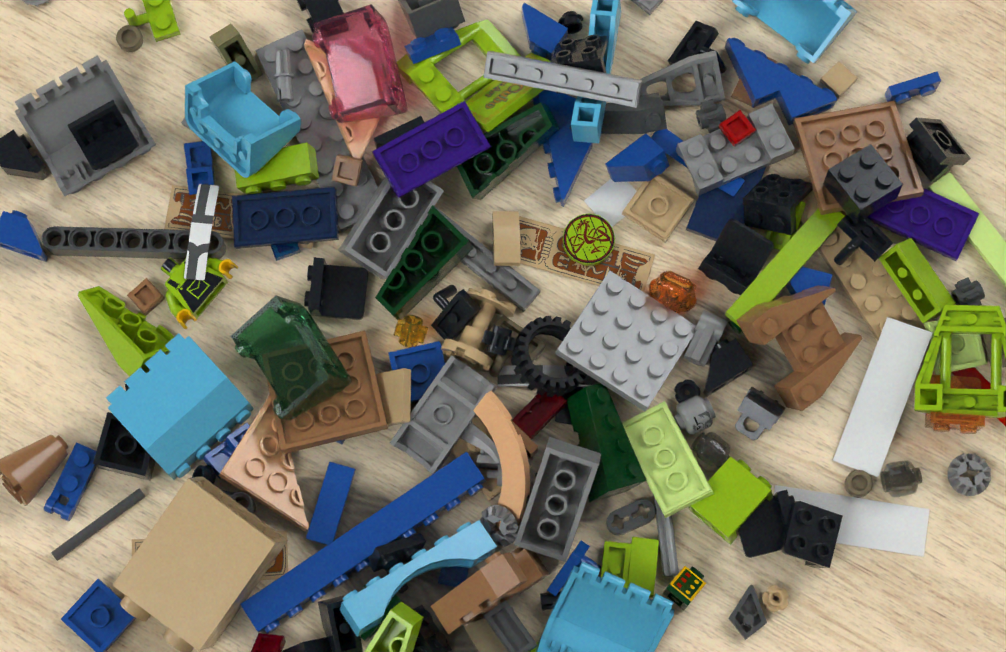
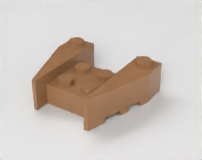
M818 285L790 296L780 297L768 303L764 302L754 306L737 319L747 340L751 343L765 345L773 338H776L794 371L774 385L787 408L803 411L823 396L862 340V336L858 334L844 332L840 335L825 309L822 301L836 291L834 287Z
M521 547L511 553L501 554L498 551L485 560L487 565L431 605L447 633L450 634L462 625L465 626L484 618L483 615L505 600L508 602L509 599L518 593H523L547 577L549 572L537 553Z

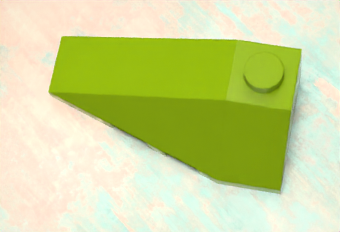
M100 286L79 291L78 297L117 364L129 377L140 367L145 373L149 372L150 369L144 363L160 349L166 355L170 353L165 345L174 336L161 325L156 328L146 321L147 316L141 312L138 314L131 312L125 308L124 301Z

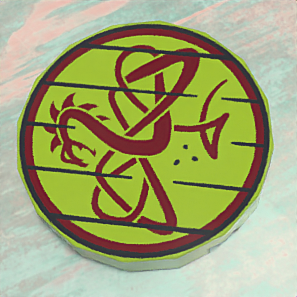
M590 213L579 215L572 219L564 230V251L574 262L584 266L599 265L607 260L613 251L615 243L613 228L607 220L599 215Z

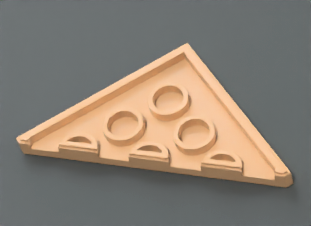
M306 39L304 48L350 155L353 158L362 159L397 79Z
M269 394L218 476L305 532L309 528V523L306 520L303 508L304 503L300 487L297 484L291 453H282Z

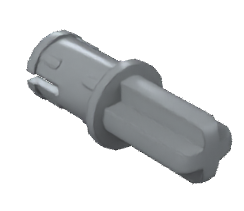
M278 50L275 54L276 74L273 76L277 84V102L288 103L294 101L292 90L294 74L291 73L290 52L288 50Z

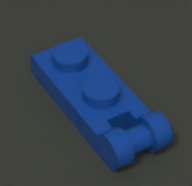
M76 442L51 496L45 503L44 511L50 514L55 512L61 515L62 519L66 521L71 520L96 469V466L93 464L96 455L95 450ZM62 496L69 498L66 505L59 503Z

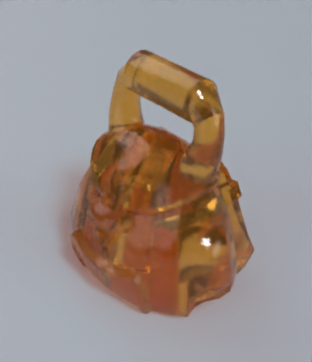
M663 271L659 277L653 279L649 284L650 296L678 314L690 311L697 304L695 294L697 286L690 279L677 273Z

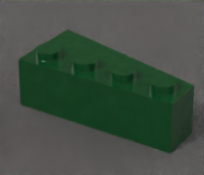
M539 103L498 125L490 132L484 133L491 147L457 166L472 199L482 200L560 129L549 105Z
M433 205L428 211L425 221L422 225L420 224L415 232L416 235L412 242L402 253L399 263L395 269L393 268L375 297L399 322L474 248L469 240Z
M601 383L587 386L567 398L573 431L578 433L579 444L577 446L601 453L599 466L588 495L589 503L627 492L645 482L646 478L607 387Z

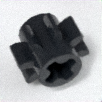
M493 325L492 331L485 330L482 342L488 344L486 351L506 356L507 350L514 351L517 339L511 337L513 330Z

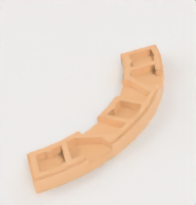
M491 390L485 394L473 411L488 429L499 454L502 469V489L497 505L507 508L514 515L519 526L526 509L527 496L530 493V469L527 452L521 434H517L511 422L513 418L501 400ZM501 521L496 522L498 527H500Z

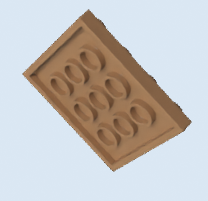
M895 101L794 119L793 125L821 215L844 211L823 184L828 169L870 144L903 183L897 199L892 202L922 197L924 190Z
M365 330L262 355L283 454L388 429Z

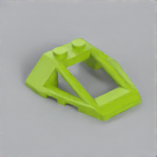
M488 19L455 30L461 42V45L415 64L412 63L406 54L393 64L409 84L413 83L440 114L460 104L494 80L483 78V75L457 92L434 66L435 64L471 40L486 57L488 51L521 57Z
M944 305L921 371L915 382V411L943 417H1006V386L1002 385V345L1006 359V323L1000 306ZM952 334H992L990 389L951 388ZM941 344L940 384H930Z

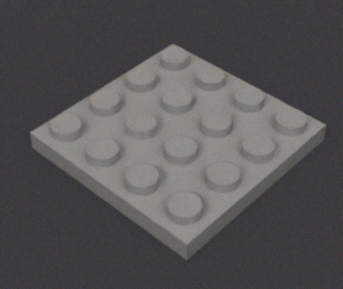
M609 271L555 354L638 408L646 411L696 333L694 331L696 325L612 271Z

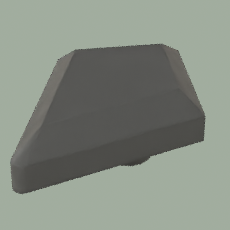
M753 585L748 587L728 618L745 640L767 623Z

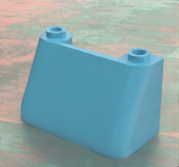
M732 0L737 5L735 9L747 18L749 15L759 18L796 46L795 48L798 51L796 56L807 64L810 61L816 63L857 13L844 0Z
M234 61L185 85V120L189 128L241 176L248 178L257 173L299 133L301 118L290 109L282 111L280 116L251 92L252 78L250 73Z

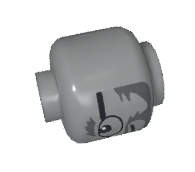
M696 395L677 405V415L674 416V419L680 430L685 429L687 433L694 435L711 427L713 418L716 416L709 400Z

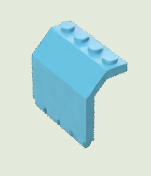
M179 333L165 345L170 351L168 355L160 349L144 363L150 369L149 372L145 373L140 367L124 381L129 386L127 391L118 386L106 397L111 403L108 409L173 480L177 477L182 478L190 471V466L197 459L202 460L217 441L222 442L231 434V429L237 423H244L251 416V411L254 409L190 336L184 339Z
M582 561L580 567H573L549 615L535 652H654L674 616L675 610L672 609L674 601L655 594L653 599H649L651 591L631 582L628 588H624L626 580L606 571L601 578L598 576L599 568Z

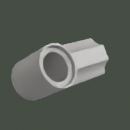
M704 310L694 330L696 333L684 358L697 366L704 367L716 342H719L728 321Z

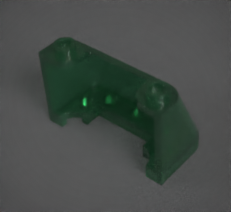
M276 295L231 335L236 344L235 349L238 354L244 358L255 359L277 394V397L273 400V411L280 419L292 420L343 391L352 382L350 375L310 313L298 302Z

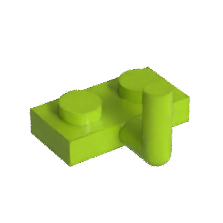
M143 0L146 13L137 16L131 8L124 11V16L129 25L137 27L150 23L156 42L181 35L170 0Z

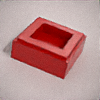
M741 110L719 124L720 130L734 147L756 132V129Z

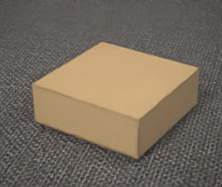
M840 61L820 79V82L833 91L837 98L842 96L857 81V77Z

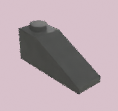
M658 92L640 96L637 108L606 103L601 134H644L667 129L664 105Z

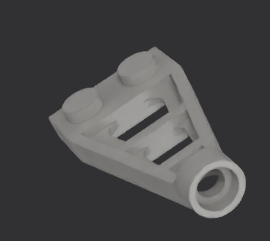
M716 50L689 56L639 79L642 80L640 96L647 95L646 89L649 85L660 81L666 82L668 92L665 95H660L664 106L701 105V102L711 99L714 102L725 100ZM688 72L694 75L696 87L693 91L677 92L673 89L672 81L676 77Z

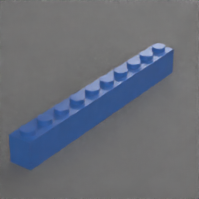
M465 452L241 603V607L258 632L263 633L266 631L267 634L271 633L281 625L279 623L280 620L286 616H289V618L295 617L304 610L302 608L304 604L310 600L312 603H315L326 595V589L332 585L337 588L349 579L347 575L354 570L361 572L369 566V561L375 547L415 535V529L422 524L427 527L439 519L437 514L445 509L449 512L462 503L460 499L468 493L470 496H473L484 488L482 484L486 482L484 476L469 454Z

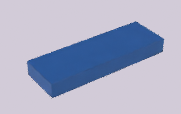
M329 461L306 536L307 540L324 545H329L335 540L356 471L354 468Z

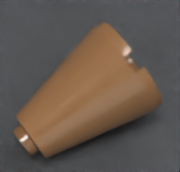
M49 435L1 458L0 475L2 474L3 486L20 504L23 503L24 506H27L67 457V443L59 435L57 437Z

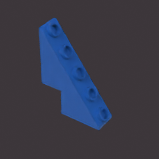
M737 38L727 39L724 48L738 78L742 80L752 102V108L776 99L788 125H792L795 118L817 115L834 107L837 98L833 91L827 88H819L808 77L792 73L786 65L774 63L763 52L753 51L745 47V44Z
M543 90L533 98L534 105L539 103L549 105L560 128L543 143V149L545 154L550 153L551 162L547 163L550 178H555L557 187L553 188L555 202H560L561 206L564 207L592 149L593 143L573 141L571 121L576 98L564 93L557 94L554 91Z

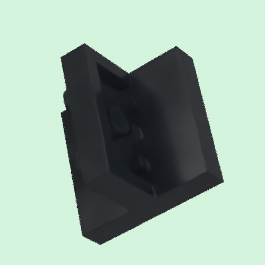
M915 118L909 124L913 131L906 138L913 159L930 182L939 180L953 165H964L971 159L941 119Z

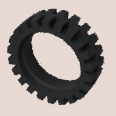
M545 316L543 319L539 317L528 323L516 338L514 351H511L513 356L511 363L516 365L514 372L516 375H522L519 380L523 384L526 381L530 383L527 387L532 391L534 388H537V394L539 395L547 392V397H553L555 394L557 397L563 396L565 393L572 392L587 376L586 373L574 366L572 373L568 377L562 379L549 377L539 371L532 363L529 355L530 341L537 335L554 336L563 341L571 329L570 321L565 320L561 323V317L557 316L553 320L551 316Z

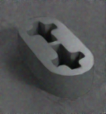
M645 499L637 500L611 512L607 517V529L613 535L619 536L642 527L653 520L655 507L652 502ZM640 505L644 509H650L647 519H644L643 516L633 518L632 514L638 512V506ZM615 516H618L619 519L626 517L630 519L623 523V529L621 530L617 526L612 527L611 525L614 522Z

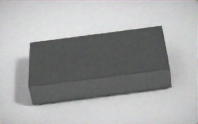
M506 600L483 615L508 652H530L537 647L536 642Z

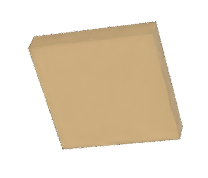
M657 175L652 180L644 181L623 210L622 215L658 239L666 242L695 199Z
M402 368L376 374L387 426L410 423L411 369Z

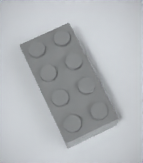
M385 176L338 251L380 279H387L393 268L395 269L402 258L401 255L406 247L408 248L420 224L422 225L425 221L428 211L432 205L435 206L444 190L429 181L398 199Z
M549 437L514 543L515 546L566 562L599 466L601 453Z

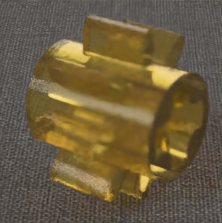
M406 315L403 320L398 319L393 335L399 337L398 342L402 346L411 348L417 346L418 343H424L428 327L422 326L423 320L420 317Z

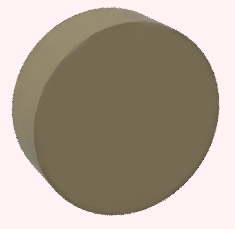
M126 25L117 32L116 40L123 51L135 52L142 46L143 36L136 26Z
M855 470L845 479L846 491L856 498L866 496L873 486L871 476L863 470Z

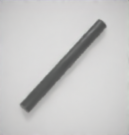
M140 488L52 551L51 553L57 561L145 498L146 496Z

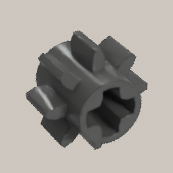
M713 99L701 102L700 110L696 111V118L700 129L706 128L711 133L720 129L719 124L726 120V114L721 103L714 104Z
M969 277L955 284L956 289L952 291V297L956 305H982L980 300L985 298V294L977 280L971 282Z

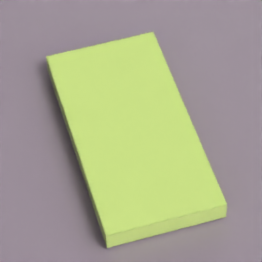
M665 401L622 422L646 482L665 518L714 494Z

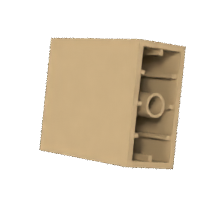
M203 476L188 478L116 579L113 586L125 595L120 605L129 614L145 622L152 615L168 627L163 634V638L180 652H191L194 648L201 651L215 645L241 608L240 604L246 601L288 540Z

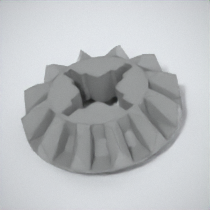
M963 453L950 463L948 480L956 492L965 496H975L982 493L988 487L991 481V468L985 459L977 456L975 453ZM967 465L971 471L976 470V472H980L973 477V484L969 477H959L967 471Z
M491 505L481 512L480 522L496 546L503 545L506 547L516 540L518 524L514 515L507 508L501 505ZM501 521L500 530L496 531V522Z

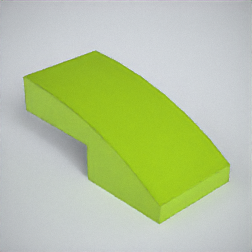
M632 537L627 588L631 582L651 591L649 597L653 598L659 540Z

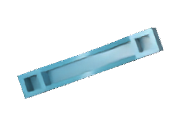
M593 0L590 13L589 36L594 34L607 36L608 44L603 61L606 73L611 74L621 18L620 0ZM577 96L571 121L573 141L600 143L606 107L605 101Z
M480 520L473 524L470 522L463 524L456 530L457 533L450 538L448 535L441 537L434 543L435 547L428 551L426 549L418 551L411 557L412 560L405 565L402 562L396 564L389 570L390 574L383 578L377 576L371 579L366 584V588L360 592L353 590L345 595L340 611L356 636L359 637L381 623L385 609L392 597L414 577L442 567L472 568L493 555L497 546Z

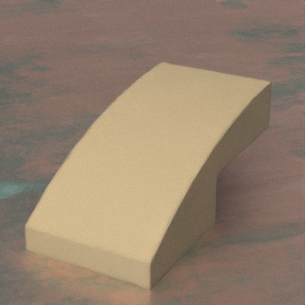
M492 211L494 266H520L519 211Z

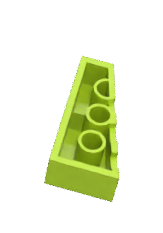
M400 602L389 611L364 652H413L424 617L403 602Z

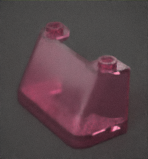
M372 4L313 23L315 33L312 34L315 46L321 48L326 54L335 98H332V104L329 105V112L333 120H337L339 123L394 116L408 111L388 25L384 17Z

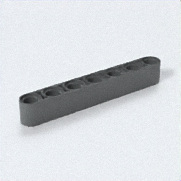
M53 226L43 232L42 243L50 253L57 256L168 259L171 257L172 259H186L187 249L183 250L180 246L183 241L189 240L190 230ZM211 231L210 242L215 240L219 242V245L215 250H208V257L220 259L226 252V244L219 233ZM54 237H62L58 245L51 246L50 243ZM81 237H88V241L84 246L78 247L76 245ZM114 238V242L110 247L102 246L105 239ZM132 239H140V244L137 247H128ZM165 239L167 241L163 248H154L158 240Z

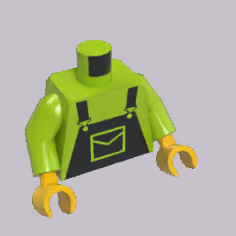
M171 257L163 263L161 270L170 276L165 282V286L168 289L165 297L170 312L184 329H187L185 323L190 319H193L195 322L228 283L223 275L228 279L233 278L229 271L232 268L238 269V266L230 259L220 260L207 257L205 280L184 278L186 259L181 265Z

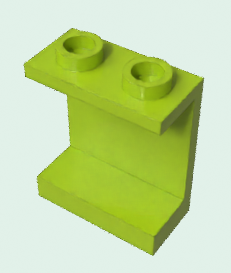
M731 456L708 480L714 494L689 506L690 511L730 545L737 538L736 531L756 508L765 499L771 501L773 498L772 490L770 489L772 487L771 484L762 476L755 477L750 472L751 468L743 460L739 459L736 461Z

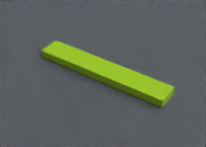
M818 208L726 311L725 316L739 326L737 319L754 306L773 301L836 230L837 224L845 215L841 212L821 215Z

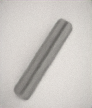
M654 499L663 575L666 577L676 576L679 573L672 515L665 518L656 499Z

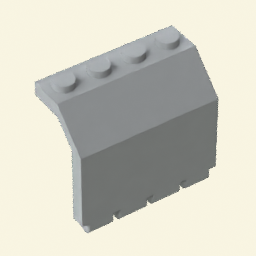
M98 55L82 64L85 72L82 74L76 67L61 75L59 79L62 85L58 86L55 80H52L36 89L39 98L35 99L32 93H29L15 101L19 108L15 111L17 117L45 160L64 196L79 192L84 185L102 179L107 172L125 166L130 159L137 155L148 153L156 145L107 60L101 62ZM114 100L139 146L131 154L121 156L112 161L106 168L93 170L67 125Z

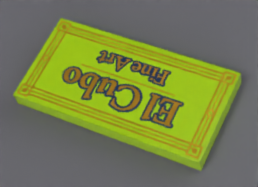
M529 53L525 56V58L551 62L534 53ZM494 80L467 100L466 104L479 127L490 132L544 89Z

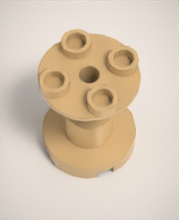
M469 288L467 293L481 309L477 313L472 326H465L459 341L445 339L441 350L448 357L453 355L465 364H476L474 367L476 370L488 372L493 360L483 353L486 346L482 342L484 332L488 329L494 313L513 317L516 306L506 301L500 302L496 300V294L491 291L482 289L479 292Z

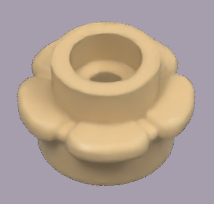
M772 585L767 588V592L763 593L762 601L769 611L777 612L778 610H784L788 606L789 601L787 598L789 594L785 588ZM774 596L778 597V601H774Z

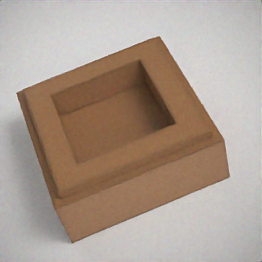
M338 154L331 181L357 187L364 160Z
M147 278L127 294L145 316L165 299Z

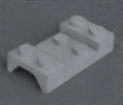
M772 104L748 114L746 118L756 129V132L735 147L720 129L704 136L699 134L677 144L676 152L684 160L693 178L695 191L698 196L793 155L795 148Z
M451 355L410 413V423L402 424L390 441V444L407 453L422 464L431 474H434L441 468L451 454L452 448L476 416V413L473 411L486 393L491 390L494 392L497 386L460 359Z

